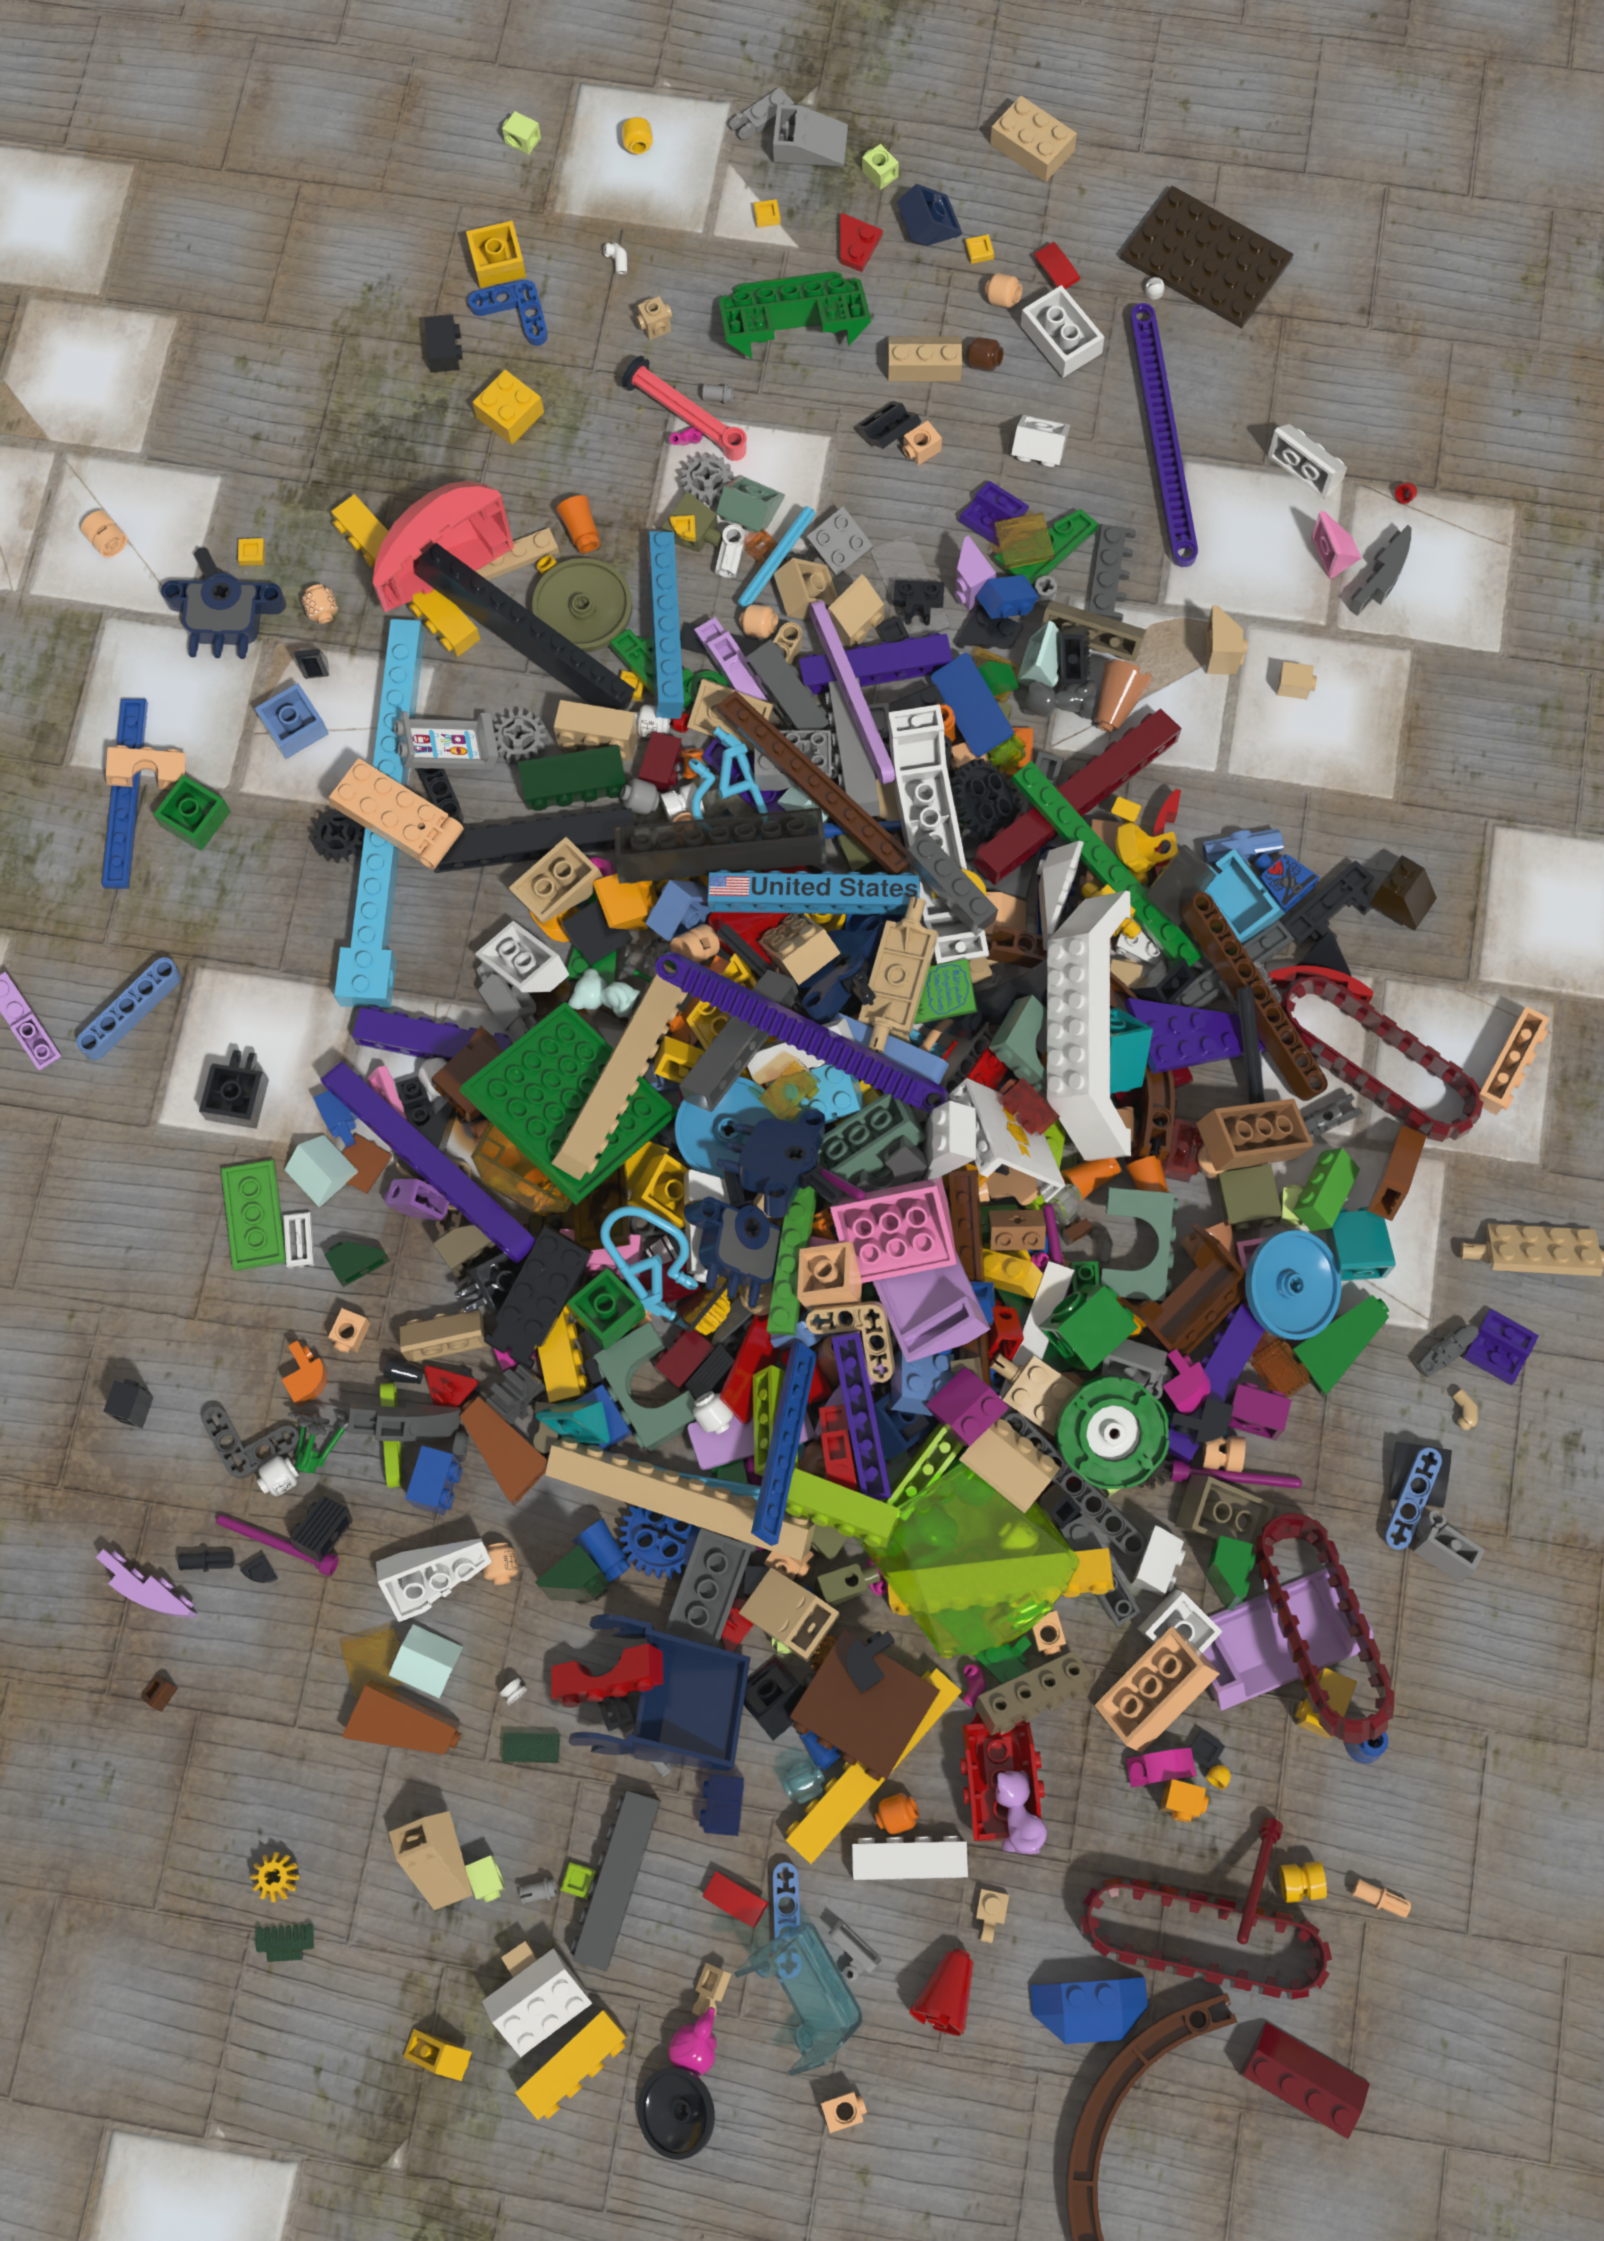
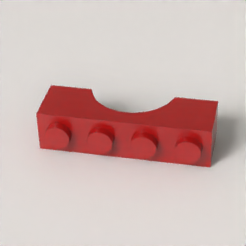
M649 1643L624 1649L618 1664L609 1673L599 1677H593L591 1670L577 1661L551 1666V1699L561 1703L566 1708H575L579 1706V1703L587 1701L601 1702L603 1698L609 1696L623 1697L631 1691L652 1690L653 1686L663 1684V1652Z

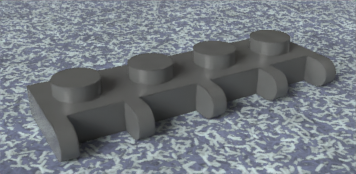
M1102 524L1089 612L1120 622L1123 621V614L1114 612L1116 601H1126V594L1117 592L1119 579H1129L1130 572L1120 569L1122 557L1130 558L1133 555L1132 549L1124 548L1125 537L1134 538L1136 530Z

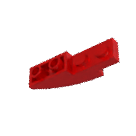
M845 1404L819 1408L827 1479L832 1483L860 1493L857 1465L854 1459Z

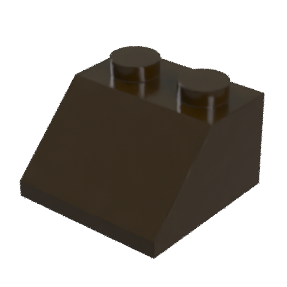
M1401 855L1379 887L1370 905L1415 931L1437 897L1425 868Z

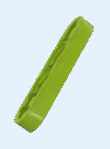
M395 1382L380 1385L381 1406L398 1407ZM383 1441L387 1487H403L401 1441Z

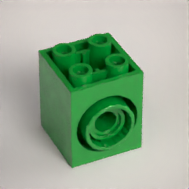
M1084 1284L1075 1293L1066 1297L1054 1308L1051 1315L1038 1326L1071 1368L1092 1371L1138 1328L1133 1321L1135 1317L1132 1312L1125 1306L1122 1307L1116 1300L1118 1296L1115 1291L1107 1285Z

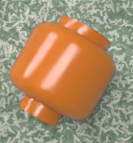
M902 1792L882 1799L879 1802V1812L875 1813L880 1829L885 1828L892 1835L914 1828L916 1819L919 1818V1810L912 1796L908 1797Z

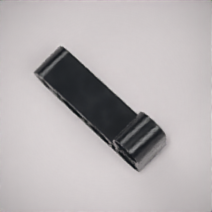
M418 768L433 805L446 813L456 811L455 815L451 816V818L457 820L462 825L464 820L463 813L445 770L438 769L433 774H427L428 770L433 768ZM439 790H447L443 795H436Z

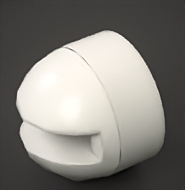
M1159 277L1150 278L1145 285L1146 296L1150 299L1162 297L1165 288L1163 280Z

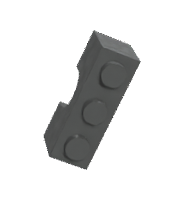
M903 1134L884 1151L885 1164L891 1169L888 1175L880 1178L873 1177L865 1169H862L848 1182L865 1193L908 1184L913 1179H919L925 1173L927 1168L926 1155Z

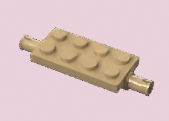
M910 897L905 918L897 923L886 921L868 984L875 993L876 998L873 1000V1005H862L858 1019L859 1022L874 1027L867 1049L873 1052L878 1050V1053H884L889 1031L894 1030L907 1034L912 1032L939 936L936 930L926 929L920 923L926 901L921 898H917L916 901V897Z
M1488 1224L1486 1229L1487 1241L1485 1244L1461 1242L1460 1245L1461 1260H1484L1485 1263H1491L1492 1270L1601 1276L1604 1267V1251L1599 1248L1597 1233L1594 1229Z
M998 1353L994 1358L1003 1366L992 1360L989 1368L1009 1380L1008 1383L1010 1385L1001 1399L1055 1437V1419L1060 1405L1078 1385L1034 1354H1032L1026 1364L1016 1366L1002 1356V1354ZM1114 1429L1110 1430L1109 1436L1114 1434Z

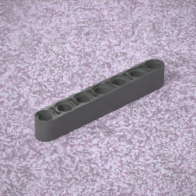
M1018 1411L1007 1413L1003 1420L1008 1421L1010 1418L1016 1417L1022 1421L1023 1427L1016 1431L1027 1439L1031 1437L1039 1438L1043 1444L1039 1451L1049 1457H1058L1062 1461V1466L1052 1481L1069 1493L1082 1511L1126 1555L1131 1557L1141 1555L1146 1547L1144 1534L1097 1487L1084 1481L1064 1463L1057 1447L1027 1417ZM1078 1477L1082 1481L1081 1487L1077 1490L1069 1489L1066 1485L1068 1478ZM1096 1496L1101 1500L1102 1504L1098 1509L1092 1510L1087 1507L1086 1500L1089 1497ZM1110 1516L1118 1517L1121 1520L1120 1527L1117 1529L1108 1528L1105 1524L1107 1518ZM1137 1536L1141 1540L1140 1546L1136 1549L1128 1548L1125 1544L1127 1538Z

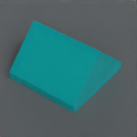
M602 1401L562 1402L536 1413L535 1418L562 1438L571 1437L578 1440L580 1444L608 1443L610 1440Z

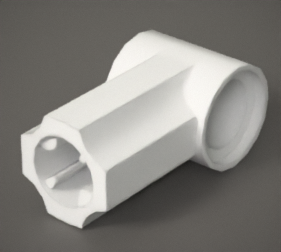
M729 525L722 534L723 540L715 573L723 578L731 579L736 578L741 555L745 548V534L740 526ZM733 537L739 539V541L735 543L729 542L728 540Z

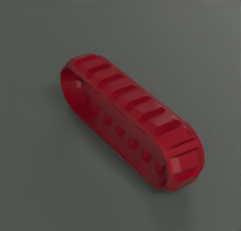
M1315 974L1314 977L1308 978L1301 976L1289 983L1286 992H1282L1278 1002L1312 1056L1317 1059L1316 1062L1328 1071L1332 1069L1339 1074L1338 1078L1351 1086L1353 1084L1361 1090L1360 1093L1372 1102L1375 1100L1383 1105L1382 1109L1395 1117L1397 1115L1409 1128L1427 1135V1139L1443 1142L1445 1139L1451 1138L1455 1141L1468 1134L1473 1124L1480 1118L1483 1101L1479 1099L1481 1089L1472 1077L1469 1078L1462 1072L1463 1069L1452 1061H1446L1440 1056L1441 1054L1429 1045L1426 1047L1419 1042V1038L1408 1030L1403 1031L1396 1026L1397 1023L1385 1014L1382 1016L1376 1012L1375 1007L1362 999L1360 1001L1353 996V992L1342 984L1338 985L1328 977ZM1306 994H1314L1331 1002L1455 1089L1466 1104L1463 1106L1462 1111L1463 1114L1467 1115L1466 1120L1461 1121L1457 1118L1451 1122L1452 1124H1445V1122L1437 1121L1425 1114L1303 1028L1291 1014V1012H1294L1296 1004L1291 1000L1296 996L1300 999L1306 996Z
M1287 1513L1274 1517L1262 1526V1535L1256 1537V1564L1259 1565V1577L1263 1587L1268 1589V1600L1272 1610L1278 1614V1625L1283 1638H1288L1287 1648L1292 1661L1297 1663V1673L1302 1686L1307 1688V1699L1313 1713L1319 1714V1725L1330 1736L1344 1740V1743L1361 1744L1369 1739L1375 1740L1388 1729V1720L1393 1719L1395 1691L1390 1689L1391 1678L1385 1664H1380L1381 1654L1374 1639L1369 1638L1370 1628L1364 1614L1359 1613L1360 1604L1354 1589H1349V1577L1344 1565L1339 1564V1553L1334 1541L1328 1540V1531L1317 1520H1313L1309 1516ZM1298 1538L1306 1540L1319 1551L1317 1555L1319 1562L1325 1563L1330 1575L1327 1579L1329 1586L1335 1588L1340 1600L1337 1603L1340 1612H1345L1350 1627L1347 1628L1350 1637H1355L1360 1648V1652H1358L1361 1662L1366 1663L1371 1675L1368 1678L1370 1686L1376 1687L1380 1697L1375 1700V1708L1379 1709L1378 1712L1369 1715L1366 1719L1353 1720L1342 1717L1336 1710L1333 1711L1327 1703L1330 1697L1327 1690H1322L1316 1677L1320 1674L1318 1667L1311 1664L1306 1652L1310 1649L1308 1642L1301 1639L1296 1627L1300 1624L1298 1617L1291 1614L1287 1601L1290 1599L1289 1594L1281 1589L1277 1579L1280 1575L1277 1566H1272L1269 1559L1274 1553L1272 1545L1283 1539Z
M1121 1877L1103 1880L1102 1888L1098 1891L1090 1888L1081 1902L1086 1907L1084 1916L1078 1917L1081 1933L1089 1935L1092 1939L1090 1947L1102 1956L1106 1957L1109 1952L1117 1953L1116 1961L1136 1965L1137 1958L1145 1960V1968L1164 1972L1166 1965L1173 1966V1974L1193 1978L1194 1973L1199 1972L1202 1973L1201 1981L1222 1985L1225 1978L1230 1980V1987L1251 1992L1252 1985L1259 1986L1258 1994L1280 1998L1281 1992H1286L1288 1999L1291 2000L1309 1997V1989L1314 1987L1321 1989L1330 1974L1326 1971L1327 1961L1332 1960L1329 1943L1322 1942L1318 1936L1320 1929L1306 1919H1302L1299 1923H1294L1293 1915L1272 1911L1271 1917L1264 1916V1908L1257 1907L1252 1924L1255 1927L1258 1919L1275 1923V1931L1284 1933L1286 1927L1290 1926L1299 1930L1298 1938L1303 1942H1306L1308 1939L1311 1940L1314 1948L1309 1949L1311 1958H1316L1315 1969L1309 1967L1306 1972L1309 1979L1305 1984L1302 1985L1299 1978L1290 1980V1989L1277 1987V1978L1267 1976L1265 1983L1248 1980V1971L1239 1969L1236 1977L1220 1974L1219 1964L1211 1962L1208 1970L1191 1967V1958L1181 1956L1180 1962L1177 1964L1162 1960V1951L1153 1949L1150 1957L1134 1954L1133 1944L1124 1943L1122 1951L1116 1950L1108 1946L1111 1941L1110 1937L1105 1934L1100 1938L1096 1936L1094 1928L1100 1927L1098 1918H1091L1092 1908L1100 1909L1104 1903L1099 1896L1104 1891H1108L1110 1898L1118 1897L1119 1888L1132 1890L1133 1899L1142 1901L1144 1893L1161 1897V1905L1166 1907L1171 1906L1172 1900L1189 1903V1912L1197 1914L1201 1906L1218 1910V1918L1227 1920L1229 1913L1243 1915L1245 1905L1242 1910H1237L1236 1902L1215 1898L1214 1904L1207 1903V1895L1187 1892L1186 1898L1178 1896L1179 1889L1159 1885L1158 1891L1150 1890V1882L1131 1879L1128 1885L1122 1883Z

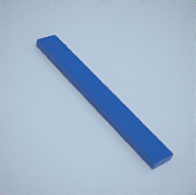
M121 699L116 746L123 745L129 749L144 747L148 710L146 699ZM141 770L133 778V787L112 786L102 878L104 889L130 888Z
M800 1341L791 1344L751 1530L753 1535L770 1546L778 1544L817 1358V1353Z

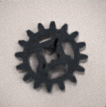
M329 809V816L327 817L324 814H320L322 821H314L313 824L317 830L311 831L312 837L315 838L312 840L314 848L317 847V853L320 856L324 854L326 861L334 857L336 863H339L343 857L346 862H349V855L351 854L358 857L359 855L356 850H363L362 841H364L365 827L340 811L334 813L332 809Z

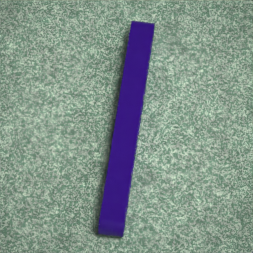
M339 1061L320 1078L323 1085L511 1260L519 1263L532 1250L536 1243L532 1235L346 1064Z

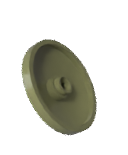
M591 558L571 559L551 568L538 582L532 599L533 614L584 652L600 650L610 645L611 640L626 630L631 619L633 607L629 586L620 572L603 561Z

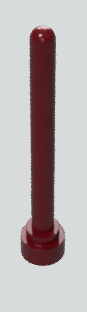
M1263 1818L1258 1831L1262 1842L1237 1934V1941L1242 1945L1246 1944L1249 1940L1273 1844L1281 1838L1283 1824L1273 1818Z

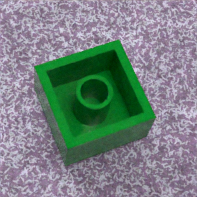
M182 775L153 816L160 827L202 851L231 811L224 799Z
M608 1267L566 1302L570 1314L605 1351L646 1316L643 1304Z

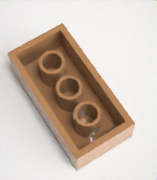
M1294 1099L1213 1109L1196 1123L1215 1171L1295 1160L1314 1146Z

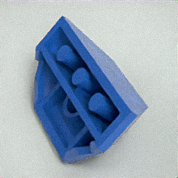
M1145 1977L1030 1985L1032 2015L1064 2044L1124 2040L1148 2008Z

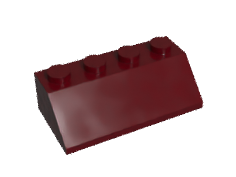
M1265 2022L1239 2073L1245 2079L1349 2139L1362 2113L1370 2083L1268 2022Z

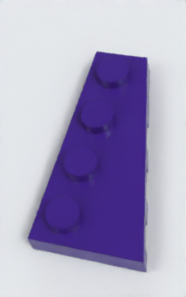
M716 736L702 755V758L720 776L722 754L728 748ZM746 754L754 773V758ZM736 758L732 759L729 786L745 781ZM788 789L760 791L769 812L772 829L777 826L786 813V810L777 802ZM747 790L738 793L760 816L751 792Z

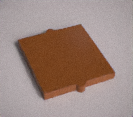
M355 1134L354 1139L357 1144L349 1148L346 1147L342 1154L358 1170V1173L346 1185H352L367 1194L392 1158V1155L377 1147L376 1142L371 1143Z

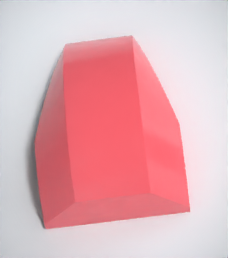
M472 481L449 483L426 494L412 504L394 522L381 544L373 575V586L384 612L412 601V595L421 591L424 595L433 591V587L419 578L416 572L420 556L435 543H438L474 571L481 569L514 548L502 496L496 489L487 484Z

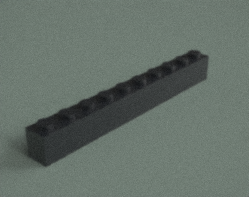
M438 543L433 544L420 556L416 572L419 578L593 706L623 711L629 707L636 690Z

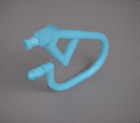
M718 726L713 731V734L717 735L722 741L721 743L728 748L722 754L718 794L721 799L749 790L760 814L762 828L760 834L752 843L736 845L728 841L706 822L701 813L700 803L703 795L714 783L715 776L709 771L708 767L706 768L698 759L693 758L688 762L689 766L695 773L700 775L701 779L704 778V781L693 795L691 803L692 815L697 825L725 850L735 854H749L759 849L766 841L771 828V820L760 793V788L754 784V773L746 756L748 750L745 743L742 744L731 733L728 734ZM736 758L745 781L729 786L732 759Z
M625 1206L612 1211L606 1217L600 1229L603 1246L638 1297V1300L643 1304L644 1309L658 1317L662 1315L672 1321L676 1311L670 1310L665 1306L666 1303L661 1301L663 1298L662 1259L660 1255L657 1254L628 1265L610 1238V1229L614 1222L621 1217L637 1216L670 1233L678 1241L680 1252L677 1259L668 1269L667 1274L675 1280V1283H680L689 1290H695L698 1287L697 1281L693 1277L684 1274L682 1270L679 1272L689 1256V1243L686 1236L678 1227L644 1208ZM651 1269L652 1290L646 1291L635 1274Z

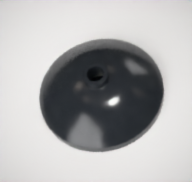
M668 2067L655 2072L645 2082L638 2100V2120L641 2131L648 2144L657 2153L666 2158L683 2160L698 2154L709 2142L715 2123L713 2100L704 2082L690 2070L681 2067Z

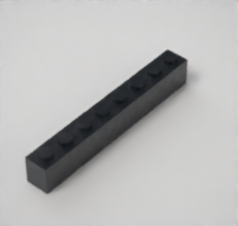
M617 807L607 812L595 810L585 815L577 816L575 814H566L561 818L555 819L542 817L532 822L515 821L510 825L503 826L491 824L486 826V828L480 829L464 828L434 871L435 873L538 860L544 857L565 837L582 853L635 847L637 845L632 808Z

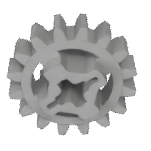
M702 453V459L693 456L692 464L690 462L685 463L686 470H681L682 479H680L681 487H684V494L689 492L702 503L708 501V504L712 506L713 500L720 501L724 485L734 480L733 472H731L730 464L724 465L723 457L716 460L714 453H712L710 458H706L705 453Z
M519 710L516 716L510 711V718L508 719L501 716L502 724L494 725L499 757L506 756L508 763L516 759L517 765L522 759L530 760L531 756L539 758L538 750L545 751L544 742L548 741L547 735L544 734L546 733L545 725H541V719L539 717L533 719L532 712L524 716L522 710Z

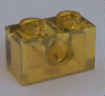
M796 1059L768 1087L758 1100L779 1120L784 1121L787 1118L792 1120L802 1110L799 1105L805 1099L810 1101L820 1091L817 1086L822 1081L802 1061ZM790 1084L798 1089V1096L794 1100L786 1095V1088Z

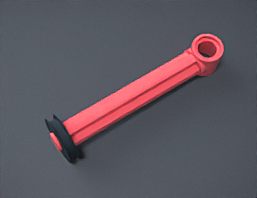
M644 356L636 357L627 367L622 378V387H627L628 391L639 387L717 443L722 448L723 454L727 459L738 461L745 456L747 436L741 428L727 427L648 370L650 362L648 359H644ZM736 442L739 443V445L734 446L730 443Z

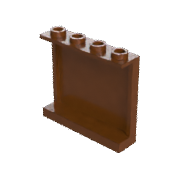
M843 1630L790 1716V1719L794 1721L792 1727L804 1735H807L808 1731L818 1737L816 1742L829 1751L832 1747L842 1752L840 1758L855 1766L858 1762L867 1768L864 1773L879 1782L883 1778L887 1781L917 1728L940 1693V1690L880 1653L873 1660L885 1675V1679L861 1695L851 1681L846 1667L848 1650L857 1637ZM860 1640L864 1647L868 1645L867 1643Z

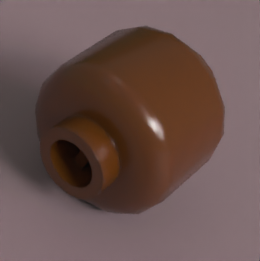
M977 337L973 340L972 344L967 346L966 358L969 359L973 369L993 371L1002 363L1004 351L995 339Z

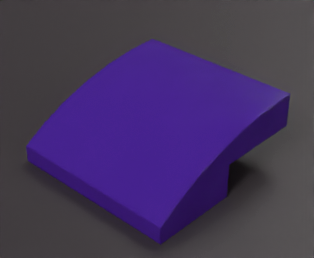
M988 481L976 493L974 501L960 515L959 522L999 547L1019 524L1028 511L1029 505L991 481Z
M1490 1308L1478 1329V1337L1469 1345L1463 1359L1512 1386L1539 1335Z

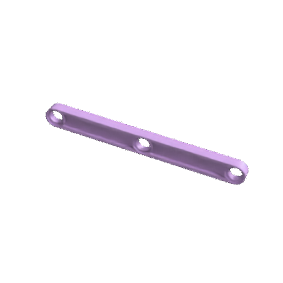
M822 600L810 603L809 611L812 622L881 785L894 782L895 772L827 608Z

